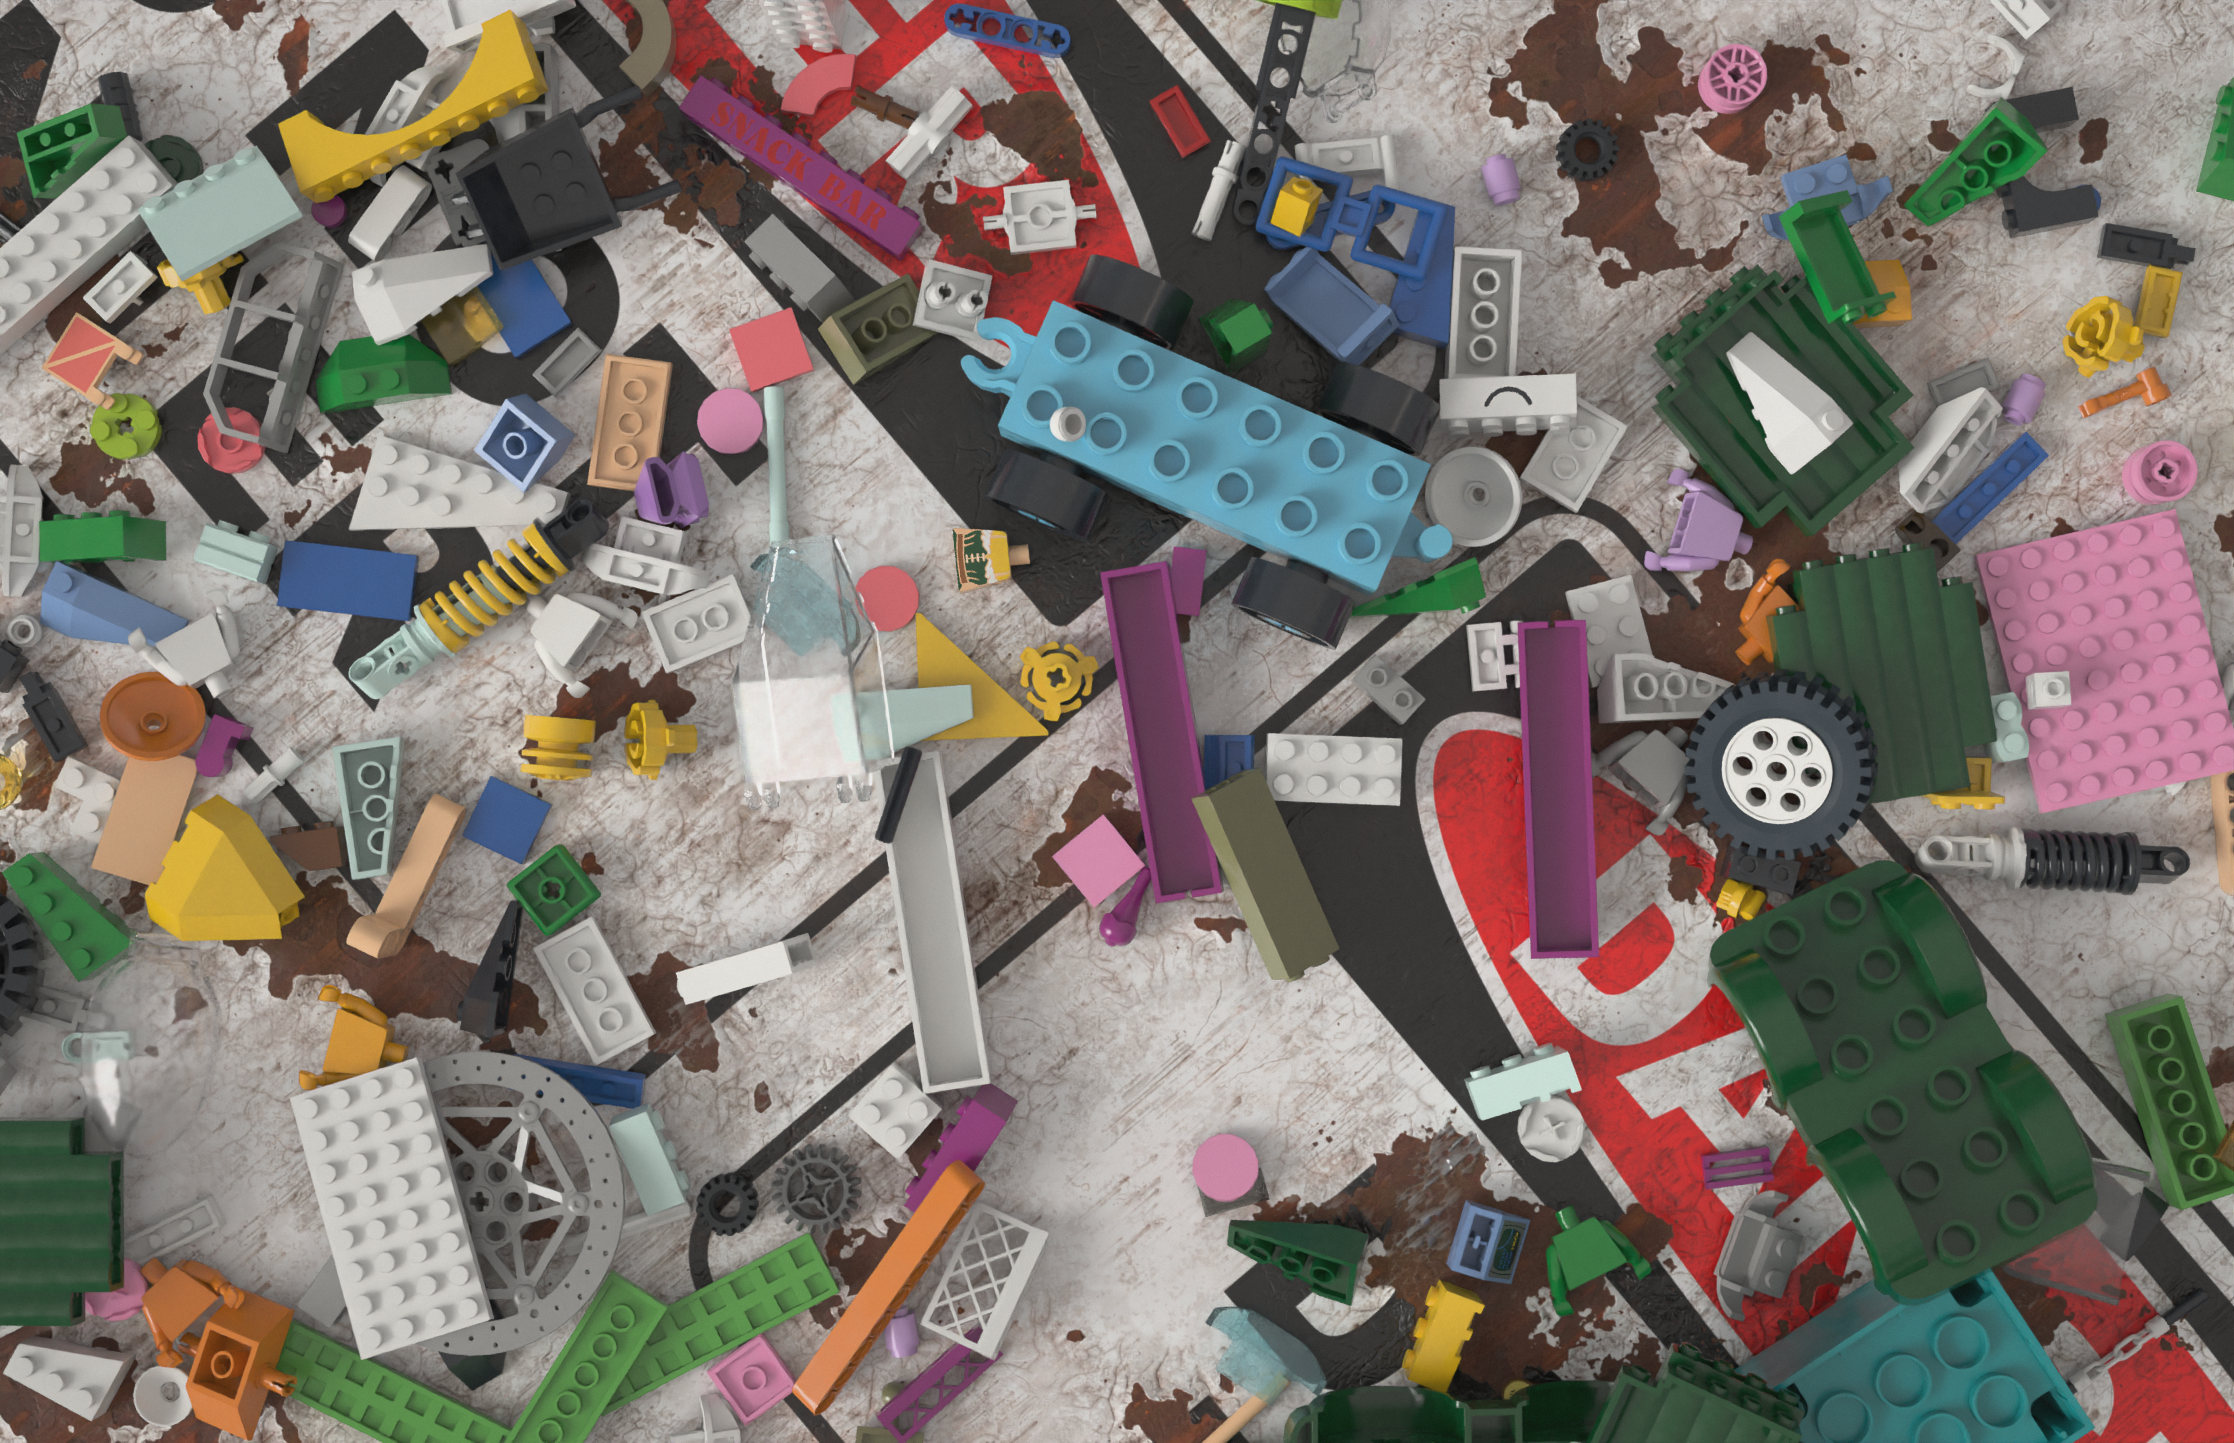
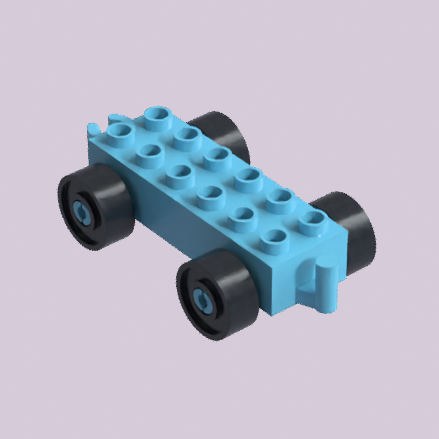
M1102 255L1089 256L1069 301L1072 308L1054 300L1052 301L1037 337L1025 333L1021 327L1007 319L993 317L982 319L977 323V331L982 338L1002 340L1008 344L1011 349V358L1005 367L993 370L984 366L981 360L975 356L966 355L961 360L962 369L969 380L981 389L994 393H1004L1010 397L998 424L1001 436L1041 453L1039 459L1017 451L1005 449L984 495L989 501L1020 517L1070 538L1089 542L1109 495L1097 486L1079 478L1083 471L1287 560L1284 567L1264 559L1251 557L1231 605L1272 627L1336 650L1356 601L1326 585L1328 579L1370 596L1377 590L1390 558H1416L1421 562L1430 563L1446 555L1452 547V535L1447 528L1439 524L1427 528L1411 512L1431 464L1413 456L1421 455L1439 414L1440 406L1424 393L1401 381L1362 366L1338 362L1334 366L1315 411L1318 415L1169 351L1175 347L1194 303L1193 299L1178 287L1152 273ZM1062 407H1076L1082 411L1086 419V429L1084 435L1079 440L1065 442L1053 435L1050 429V419L1056 410Z

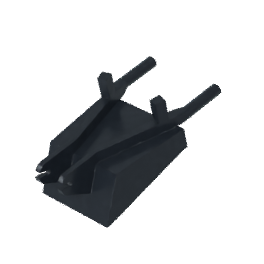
M638 85L590 103L578 113H575L572 107L484 151L456 173L463 191L454 194L450 198L453 205L469 202L478 223L468 227V230H465L468 238L484 235L500 271L622 227V218L619 212L632 211L683 191L679 180L676 179L634 196L612 197L582 128L598 115L642 99L643 95Z

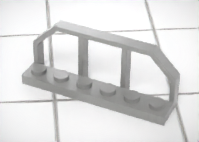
M276 242L241 267L203 392L220 433L288 453L344 264L313 250ZM289 253L312 259L308 268L304 289L298 301L296 315L248 303L255 276ZM245 310L293 323L289 331L283 359L279 364V372L230 360ZM228 367L276 380L269 397V405L264 422L260 427L259 437L236 431L232 426L220 398Z

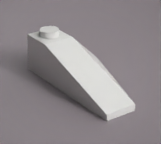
M1751 331L1726 352L1742 390L1747 391L1754 406L1752 413L1756 420H1760L1767 435L1765 441L1769 450L1790 474L1795 473L1830 446L1853 424L1829 395Z

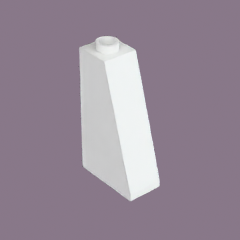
M805 933L677 972L678 992L684 998L685 1005L815 966L817 961L809 934Z

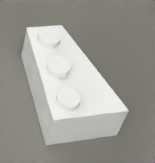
M33 1336L19 1343L3 1374L90 1421L106 1413L137 1356V1353L106 1350L107 1348L75 1345L76 1343L38 1336Z

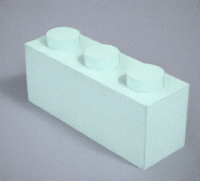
M649 1102L613 1116L609 1124L610 1131L647 1216L684 1203L688 1193L687 1190L690 1189V1183L685 1171H679L675 1163V1159L678 1157L674 1144L671 1140L666 1141L662 1129L665 1126L658 1110L653 1111Z

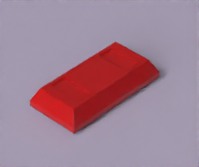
M1178 84L1149 101L1182 158L1211 142Z

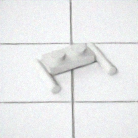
M1384 135L1379 138L1313 143L1310 145L1300 143L1295 145L1296 160L1349 176L1380 173V170H1384L1386 186L1400 190L1393 135ZM1298 175V178L1306 179L1312 183L1311 178Z

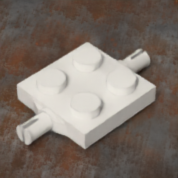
M1069 180L1003 187L1005 199L1003 215L983 216L985 230L1005 229L1009 237L1011 255L1077 248L1075 238L1077 220L1096 218L1095 204L1075 206L1070 194Z

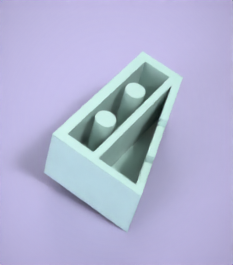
M1548 1043L1534 1048V1054L1522 1058L1518 1054L1503 1059V1065L1490 1070L1488 1065L1471 1071L1472 1077L1464 1080L1478 1118L1486 1120L1522 1109L1523 1105L1540 1099L1541 1102L1551 1100L1552 1095L1571 1089L1572 1093L1581 1091L1582 1089L1568 1051L1559 1046L1553 1047L1552 1043Z

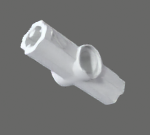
M951 86L929 112H923L912 123L907 132L908 136L886 159V163L898 175L908 181L930 155H936L945 146L951 137V131L973 108L972 104L963 94Z

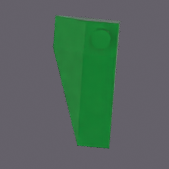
M2000 97L1903 206L1929 227L1961 210L1964 206L1980 197L1987 196L2006 183L2024 176L2047 152L2048 148L2028 119L2004 98Z
M1474 557L1428 577V579L1414 582L1398 589L1396 592L1388 593L1359 605L1353 609L1350 618L1452 612L1459 608L1461 613L1464 614L1481 607L1479 600L1485 598L1486 593L1478 562Z

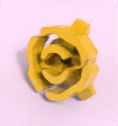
M232 254L184 281H181L168 259L162 261L157 266V269L165 286H170V288L180 286V288H187L189 292L194 291L206 315L221 311L230 305L231 300L219 276L227 268L237 265L244 260L241 254Z
M2099 296L2092 298L2088 304L2078 308L2066 324V329L2076 333L2075 337L2066 335L2062 343L2066 356L2073 358L2076 364L2080 365L2078 371L2083 376L2090 378L2096 371H2105L2109 367V361L2118 362L2123 360L2132 363L2134 359L2141 357L2145 348L2143 344L2144 329L2133 326L2134 321L2131 309L2124 307L2120 301L2113 298Z
M1054 641L1040 646L1036 650L1027 646L1019 656L1025 664L1022 668L1021 685L1025 688L1029 687L1028 675L1031 669L1034 668L1032 675L1033 686L1038 695L1047 700V702L1037 700L1031 691L1027 693L1026 698L1038 709L1043 710L1044 719L1050 721H1058L1061 713H1067L1081 706L1080 698L1069 705H1060V703L1071 699L1078 692L1081 686L1082 675H1084L1086 680L1082 695L1088 696L1092 688V673L1099 669L1094 656L1085 657L1072 644H1066L1063 649L1073 653L1077 657V663L1070 656L1061 653L1049 654L1042 658V655L1048 650L1059 649V644ZM1057 668L1063 670L1062 676L1064 678L1056 687H1052L1050 679L1052 673L1056 672Z
M648 700L647 703L633 704L629 715L626 717L625 739H639V743H625L624 746L627 764L631 767L634 775H647L650 780H657L660 766L664 765L668 753L696 752L698 743L695 725H668L663 711L659 710L658 703L655 700Z

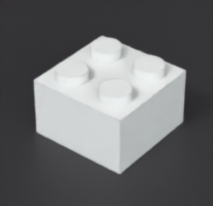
M894 1061L847 1116L898 1160L942 1110L944 1104L932 1093L923 1094L922 1085Z

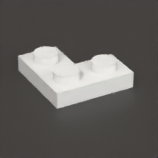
M70 756L67 757L54 787L83 800L69 831L99 844L121 779Z

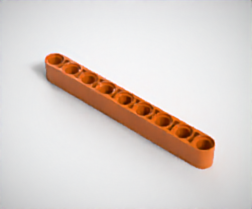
M962 1160L954 1161L945 1169L795 1382L792 1393L814 1415H820L834 1402L984 1189L985 1182Z

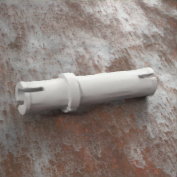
M1227 140L1221 160L1212 171L1214 177L1191 233L1195 237L1203 240L1206 239L1207 241L1212 240L1215 227L1219 221L1232 184L1237 182L1238 176L1236 174L1246 151L1244 145Z

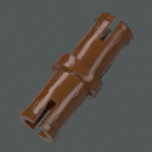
M860 85L857 86L854 92L857 93V96L866 100L853 95L850 103L852 106L877 115L876 118L882 122L888 120L908 130L913 121L904 117L914 121L919 117V111H914L894 102L891 96L886 95L882 97L862 88Z

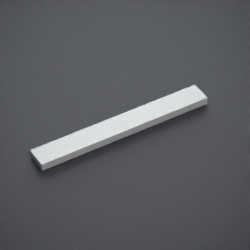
M209 1195L124 1238V1257L130 1258L142 1267L154 1257L158 1259L226 1225L213 1195ZM0 1326V1338L23 1326Z

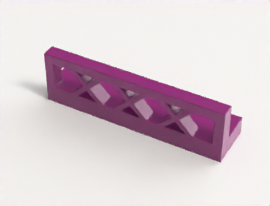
M975 1324L964 1336L966 1339L977 1344L983 1330L978 1324ZM955 1342L875 1413L876 1418L891 1432L899 1443H905L1003 1356V1353L999 1350L995 1361L987 1358L983 1363L969 1362L972 1349ZM954 1366H965L964 1380L958 1385L944 1384L945 1374ZM969 1366L977 1367L971 1374L968 1375ZM929 1388L939 1389V1400L932 1408L918 1407L919 1397ZM944 1389H952V1390L943 1398V1390H944ZM903 1411H914L913 1425L901 1434L892 1421ZM918 1412H927L917 1421Z

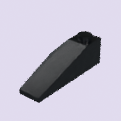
M518 900L510 901L464 996V1001L459 1002L457 1020L461 1021L460 1030L485 1037H495L507 1032L523 907Z

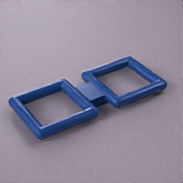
M1284 156L1278 158L1256 222V230L1258 232L1323 252L1331 249L1336 232L1355 237L1350 253L1352 260L1417 280H1424L1427 277L1449 209L1446 204L1380 184L1372 187L1367 203L1348 198L1353 184L1351 176ZM1287 172L1338 186L1321 237L1307 232L1298 237L1270 223ZM1382 200L1433 214L1417 265L1366 250Z

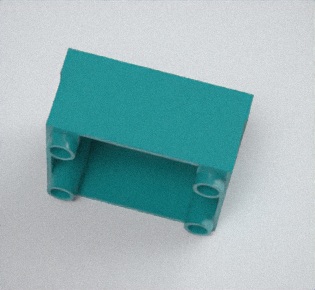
M1993 1272L1932 1301L1917 1306H1905L1895 1302L1889 1295L1881 1294L1876 1290L1873 1278L1734 1370L1736 1373L1744 1376L1748 1372L1756 1374L1767 1381V1387L1779 1391L1780 1388H1785L1800 1397L1799 1402L1803 1403L1805 1414L1799 1424L1802 1434L1800 1441L1804 1443H2073L2095 1428Z

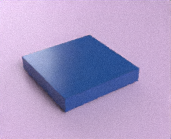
M490 776L462 836L519 864H524L553 804L503 780Z

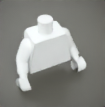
M222 588L206 591L216 606L215 614L211 613L155 643V645L147 643L140 627L128 636L131 648L136 653L141 651L142 657L175 685L185 686L188 684L195 689L206 684L214 698H218L232 690L224 673L236 667L234 659L240 652L237 625L231 608L226 606V604H229L225 590Z
M577 591L569 593L566 597L557 593L550 602H547L541 596H536L527 607V611L537 618L530 630L536 638V651L546 668L562 684L568 685L566 687L567 691L575 698L583 697L590 688L575 680L572 671L577 673L613 622L609 618H619L631 629L634 628L638 620L636 612L625 606L621 609L618 607V604L607 599Z

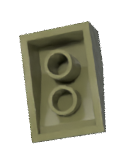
M909 274L831 314L818 328L853 385L882 370L940 333L913 326L920 291Z

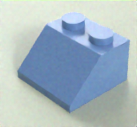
M522 394L504 401L474 451L519 489L526 492L561 459L575 434L527 394Z

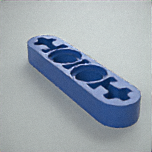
M966 4L951 5L944 15L947 31L959 38L1051 58L1063 57L1070 49L1071 40L1069 32L1065 27L1058 24ZM959 13H963L966 21L974 22V16H979L977 32H972L973 26L968 23H962L960 28H956L951 18H957ZM986 20H997L1001 24L999 33L994 36L985 34L982 26ZM1021 26H1027L1033 31L1032 39L1026 43H1021L1014 37L1016 29ZM1038 30H1044L1043 37L1053 39L1055 34H1059L1061 41L1065 43L1059 44L1057 49L1051 48V42L1041 39V46H1036L1039 35Z

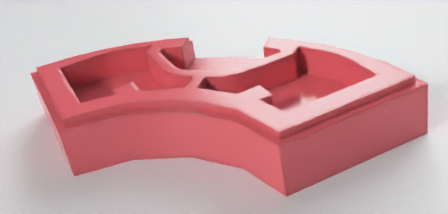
M831 55L821 58L804 68L789 85L782 101L781 112L815 117L819 104L828 95L839 90H852L856 55Z

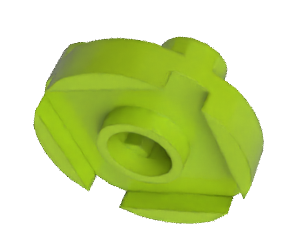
M114 393L110 395L115 399L113 406L110 410L98 406L90 427V434L95 439L99 448L106 454L121 460L144 457L151 453L157 446L162 434V426L159 425L157 409L148 400L135 394ZM131 418L130 425L134 428L133 432H125L122 435L120 423Z

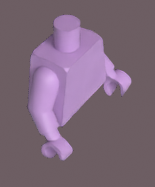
M1675 469L1672 471L1667 483L1684 486L1691 493H1685L1667 552L1671 555L1661 557L1656 553L1646 551L1644 565L1652 571H1662V568H1667L1668 571L1712 570L1719 564V561H1730L1733 551L1747 554L1751 549L1753 537L1739 532L1743 516L1735 512L1734 504L1716 487L1697 478H1689L1690 474L1683 469Z

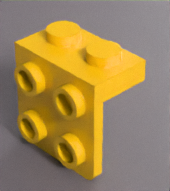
M1966 757L1971 787L1922 795V797L1930 799L1931 804L1940 805V808L1961 809V803H1964V805L1974 806L1975 809L1992 810L1995 809V804H2005V796L1991 792L1992 758Z

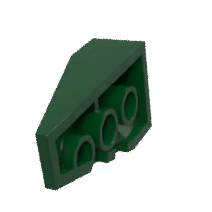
M1231 1220L1229 1223L1227 1246L1262 1265L1271 1263L1284 1271L1282 1276L1291 1281L1294 1277L1301 1279L1311 1285L1309 1291L1321 1297L1352 1306L1366 1257L1369 1235L1356 1229L1331 1224Z

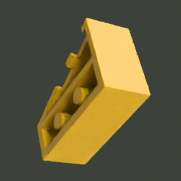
M1439 1279L1437 1286H1431L1425 1301V1305L1429 1306L1425 1318L1420 1317L1417 1321L1413 1335L1417 1337L1413 1350L1408 1349L1406 1351L1402 1368L1405 1369L1404 1374L1407 1380L1446 1393L1461 1360L1459 1355L1465 1340H1470L1473 1329H1470L1475 1312L1481 1314L1485 1305L1477 1293Z

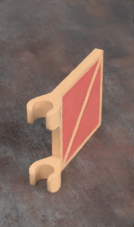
M76 312L42 366V369L85 396L94 404L110 410L115 399L98 389V386L118 355L138 365L143 357V353Z

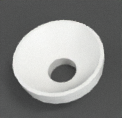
M158 1365L144 1372L138 1379L133 1393L134 1404L139 1415L146 1422L160 1427L172 1426L185 1419L193 1409L185 1387L190 1373L178 1365L174 1368ZM166 1382H174L179 1386L180 1396L177 1400H168L164 1396L163 1386Z

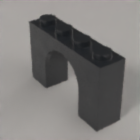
M2073 87L2006 100L2028 119L2037 133L2066 128L2079 120ZM1993 102L1990 106H1988V107L1984 110L1985 113H1986L1996 102ZM2022 176L1996 189L1997 196L2002 198L2004 206L2002 224L2004 229L2009 231L2010 238L2088 224L2099 217L2092 184L2060 191H2046L2035 187L2025 176Z

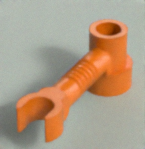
M2152 367L2136 375L2137 382L2103 396L2084 402L2083 405L2078 406L2082 417L2087 418L2138 395L2142 396L2146 407L2171 397L2172 394L2167 383H2162L2156 368Z

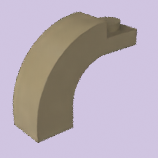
M625 0L641 16L643 34L638 47L619 67L635 86H639L641 92L648 98L661 85L672 67L677 45L675 25L663 0Z

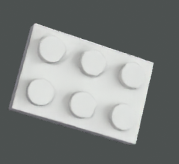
M1577 396V428L1570 429V432L1566 434H1552L1550 429H1548L1519 480L1576 513L1628 426Z
M734 574L708 584L707 588L693 590L641 612L666 674L675 672L760 636Z
M1631 575L1565 592L1572 620H1586L1588 681L1590 688L1600 685L1612 654L1646 653L1652 655Z

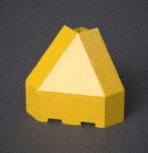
M217 794L190 810L184 821L188 827L181 840L173 841L161 863L165 866V869L157 883L151 882L146 890L145 898L149 919L181 941L282 939L281 928L300 916L298 901L305 898V896L253 818Z

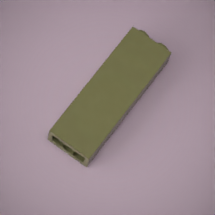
M1260 767L1241 770L1191 798L1271 979H1286L1288 983L1302 978L1305 975L1304 970L1307 968L1317 967L1330 960L1329 955L1337 951L1339 946Z

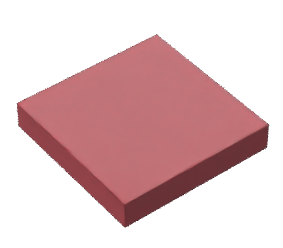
M792 307L729 329L752 393L814 371Z

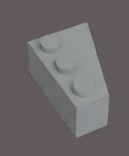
M774 214L765 220L744 241L753 251L748 255L761 270L767 266L773 272L769 277L782 290L788 287L793 293L790 298L803 311L808 308L822 323L831 314L856 302L838 277Z

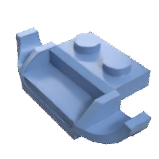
M1846 154L1783 174L1780 177L1790 207L1801 200L1848 190L1853 202L1841 211L1847 226L1863 221L1893 192L1888 176L1866 185H1856ZM1790 207L1778 213L1762 216L1767 234L1789 241L1779 216Z

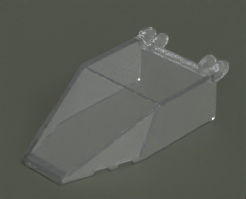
M835 534L771 542L731 684L745 780L744 796L747 806L751 810H759L762 806L761 783H766L764 797L767 807L775 809L779 807L781 801L778 782L838 777L836 783L838 799H840L841 803H850L853 795L851 776L857 775L855 790L858 800L866 802L870 800L872 794V772L894 764V751L878 631L874 622H870L863 607L865 601L861 593L856 591L850 574L852 572Z

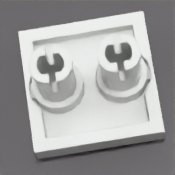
M930 259L927 260L913 326L978 341L980 335L977 331V323L984 318L992 275Z

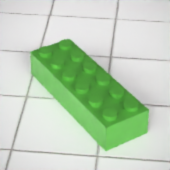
M2167 993L2105 1013L2166 1203L2172 1207L2184 1210L2234 1194V1152L2183 996Z

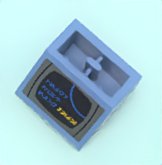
M1466 1200L1448 1256L1447 1265L1453 1271L1475 1278L1511 1284L1530 1219Z

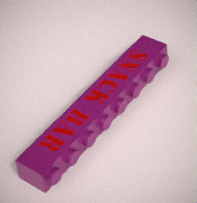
M700 75L679 106V110L684 117L899 261L903 260L923 230L921 222L918 221L920 216L915 211L905 205L902 209L891 203L893 198L888 193L878 187L873 191L864 185L865 179L852 169H849L847 172L836 166L838 161L823 150L820 154L809 148L811 143L796 132L792 136L781 129L783 124L769 114L762 117L754 111L756 106L741 95L737 99L727 93L729 88L714 77L709 81Z

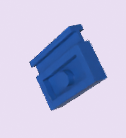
M1205 735L1204 773L1207 789L1241 770L1254 768L1255 735Z

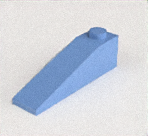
M56 561L42 590L40 624L70 638L130 645L128 636L140 627L147 643L155 645V643L187 627L190 622L186 618L85 570Z

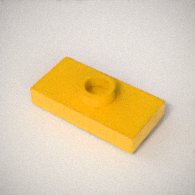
M2153 265L2146 267L2134 326L2144 329V334L2164 339L2169 337L2183 272Z

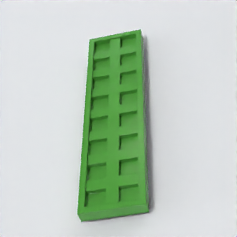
M806 1232L669 1304L670 1306L601 1416L607 1415L839 1293L841 1289L813 1235H809Z
M296 1319L291 1321L276 1366L277 1370L297 1378V1385L287 1383V1385L295 1387L290 1397L382 1443H504L513 1429L372 1357L361 1360L358 1350Z

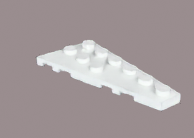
M378 435L349 530L529 526L537 517L547 524L566 510L570 493L539 483H535L528 491L523 492L499 471Z

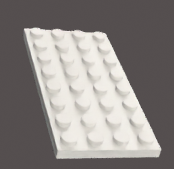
M416 1057L290 1097L361 1360L494 1319L422 1058Z

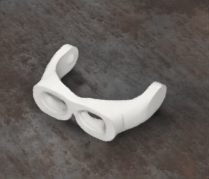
M1989 35L1987 42L2002 48L2007 53L2011 64L2010 77L2005 84L1995 89H1983L1975 85H1968L1966 91L1978 97H2002L2006 100L2023 63L2025 54L2019 52L2008 40L1996 35Z

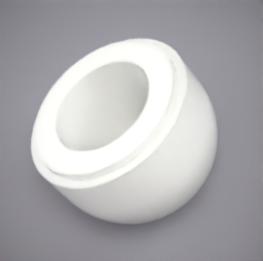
M1062 407L1053 413L1050 419V429L1053 435L1061 441H1077L1085 433L1086 419L1080 409L1076 407Z

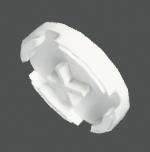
M1552 1095L1551 1100L1541 1102L1540 1099L1524 1107L1518 1119L1517 1131L1521 1144L1532 1156L1542 1161L1558 1162L1578 1151L1584 1140L1585 1123L1580 1111L1572 1102L1561 1096Z

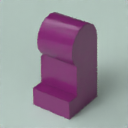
M214 714L196 757L195 764L198 772L206 777H223L227 775L232 769L233 762L231 756L239 739L249 740L254 727L225 715Z

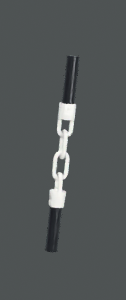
M2202 1288L2197 1289L2161 1316L2156 1315L2146 1322L2143 1330L2122 1340L2108 1355L2099 1361L2090 1363L2067 1378L2068 1382L2066 1384L2073 1395L2075 1393L2080 1394L2104 1375L2106 1370L2117 1362L2131 1357L2151 1338L2157 1339L2169 1331L2171 1325L2208 1300V1295ZM2130 1341L2137 1345L2126 1354L2119 1350ZM2112 1357H2115V1358L2112 1359L2110 1362H2108L2107 1364L2103 1365L2105 1362H2107L2108 1360H2110ZM2092 1368L2099 1372L2092 1378L2087 1374Z

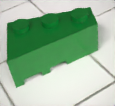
M124 510L109 511V517H102V513L85 512L81 513V519H75V515L57 514L53 515V521H39L41 562L104 563V561L110 560L135 562V559L166 561V521L130 517V511Z

